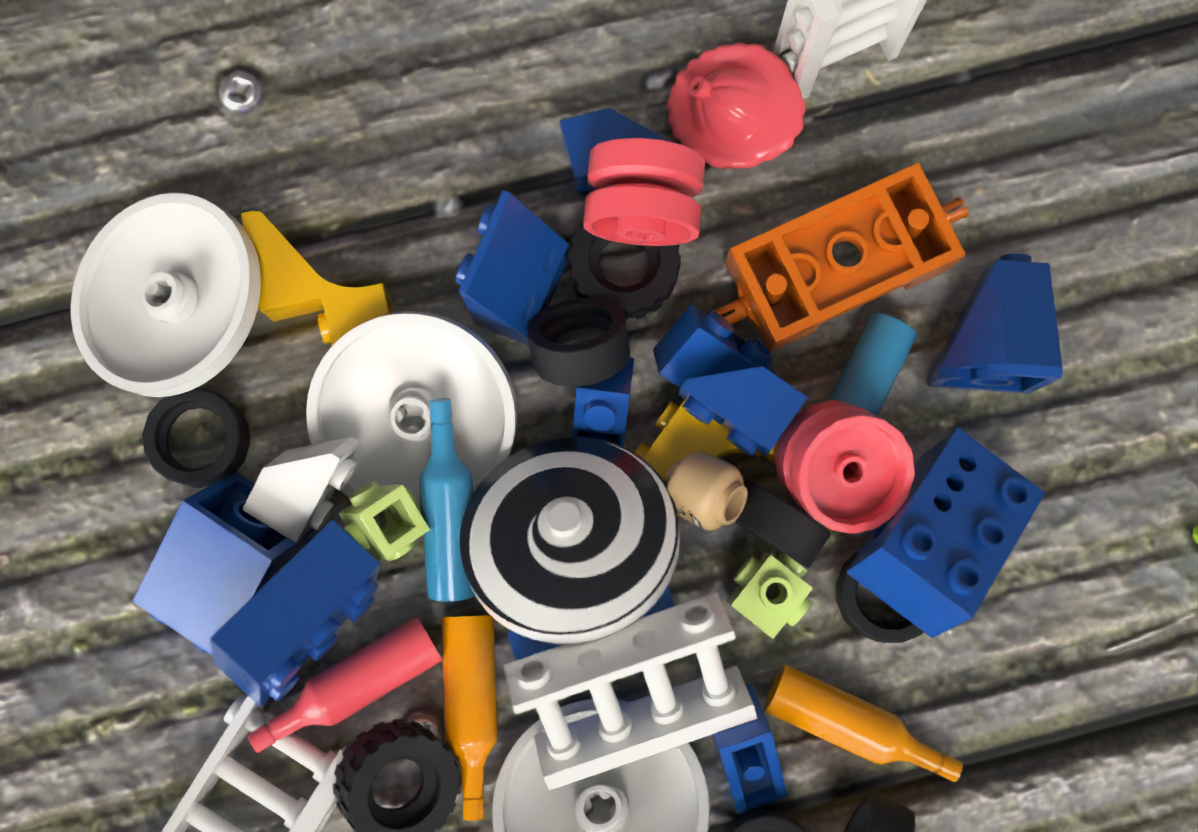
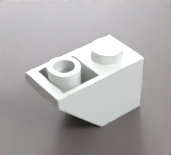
M346 437L284 451L262 469L242 510L295 543L311 529L319 532L335 508V505L329 501L335 488L339 491L342 490L357 467V463L352 461L351 458L360 442L353 437Z

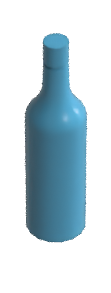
M871 313L828 401L838 400L853 403L878 416L916 340L917 332L906 323L882 313Z
M437 398L429 400L430 418L432 421V451L427 464L419 476L421 515L430 529L423 534L427 596L430 599L436 601H459L475 596L463 569L459 545L462 519L473 495V482L470 469L459 458L455 449L453 422L451 421V399Z

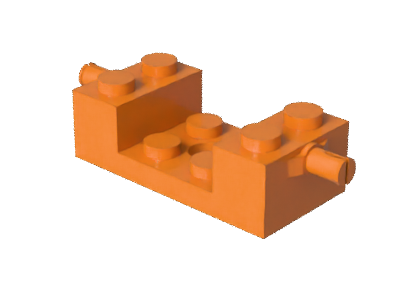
M919 162L730 248L725 265L736 285L737 300L712 311L720 314L731 325L747 318L757 328L765 347L770 352L778 350L814 333L822 323L900 287H904L907 290L951 270L966 255L951 223L968 217L967 207L960 208L964 204L960 197L941 206ZM839 242L852 243L859 251V263L851 267L838 264L832 255L833 246Z

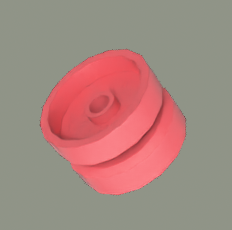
M614 139L597 144L590 149L588 183L597 190L586 196L584 229L594 236L630 245L672 246L689 243L697 239L700 231L701 205L692 197L702 192L705 167L704 157L698 151L684 145L655 139Z
M838 400L812 404L795 415L779 438L775 454L777 478L788 497L829 529L851 534L876 529L894 517L909 497L915 475L912 450L899 430L856 404Z

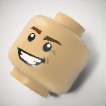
M696 451L690 453L681 461L674 462L665 475L664 482L667 485L668 493L674 500L677 516L703 530L711 531L719 529L723 525H731L740 516L746 504L748 493L747 488L744 487L742 473L735 466L707 452Z

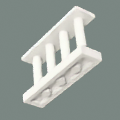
M788 0L773 53L788 65L793 79L800 87L803 99H806L811 93L819 70L876 43L880 44L888 61L896 58L927 0Z
M717 592L637 619L634 623L607 637L582 643L564 644L503 665L515 714L536 708L544 726L545 732L534 735L543 778L549 791L757 719L753 702L738 666L725 670L723 668L717 645L736 639ZM696 653L703 677L672 688L664 663ZM643 671L651 695L619 706L611 681ZM589 689L598 713L567 724L557 700Z
M241 694L233 702L224 717V722L229 724L162 832H186L190 824L202 832H244L203 805L219 778H222L284 818L285 822L283 825L290 829L289 832H321L337 806L336 802H338V799L333 794V784L336 783L334 772L337 764H340L343 758L342 753L346 747L340 749L338 754L332 750L326 754L295 733L272 744V746L313 771V779L319 782L309 800L304 797L296 800L232 759L249 731L252 732L272 720L261 712L267 701L260 707L249 696Z

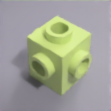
M377 481L369 483L354 492L349 497L352 504L338 513L346 525L343 528L344 531L375 559L387 560L388 562L409 552L415 546L413 541L430 530L421 515V507L418 501L403 484L379 486ZM377 514L380 518L379 526L373 518Z
M764 552L759 560L751 555L740 567L733 578L739 585L726 602L774 639L786 623L794 626L803 617L811 605V601L806 597L813 588L802 580L808 571L790 556L782 552L776 559L771 554ZM772 583H777L778 591L776 595L772 598H767L766 590L768 586Z

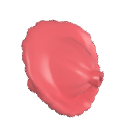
M745 43L721 45L714 50H705L699 58L691 59L687 67L677 74L676 82L671 87L670 97L666 106L669 113L667 118L668 125L672 128L674 139L680 142L681 145L698 151L704 157L705 162L718 169L752 168L764 161H771L781 153L788 151L793 146L795 138L803 130V116L806 112V104L800 87L793 79L788 65L775 53L768 51L763 45H747Z

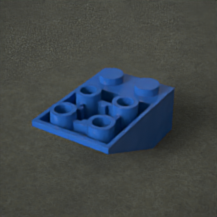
M503 190L497 204L489 203L485 208L478 226V234L482 235V239L475 254L467 253L463 258L457 272L456 283L461 285L459 293L476 325L529 346L527 327L535 315L549 306L568 262L569 245L516 197Z

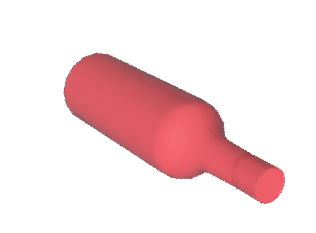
M416 615L311 677L306 682L299 699L292 707L270 720L267 724L265 723L248 733L247 737L254 750L259 753L276 743L277 740L279 741L303 727L338 724L443 660Z

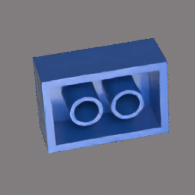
M331 520L209 638L214 664L260 707L270 697L276 702L279 701L300 679V676L296 673L309 657L316 662L320 660L338 640L335 633L348 618L355 623L373 605L376 599L372 595L379 587L376 580L381 563L335 521Z

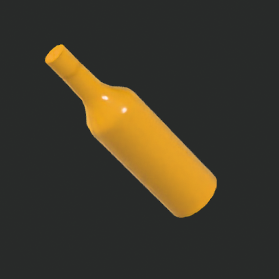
M491 615L442 617L445 741L448 748L457 758L461 768L462 796L464 797L463 820L485 819L483 797L484 766L487 756L496 744L498 737L494 618Z
M784 663L772 682L764 703L763 712L873 763L909 762L933 773L935 772V774L950 781L956 782L959 779L963 769V762L917 741L908 732L901 718L896 714Z

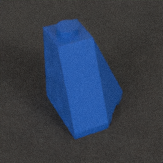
M1026 254L1002 255L1000 260L997 259L983 271L928 375V387L1030 394L1062 378L1063 366L1049 263L1032 262V257Z

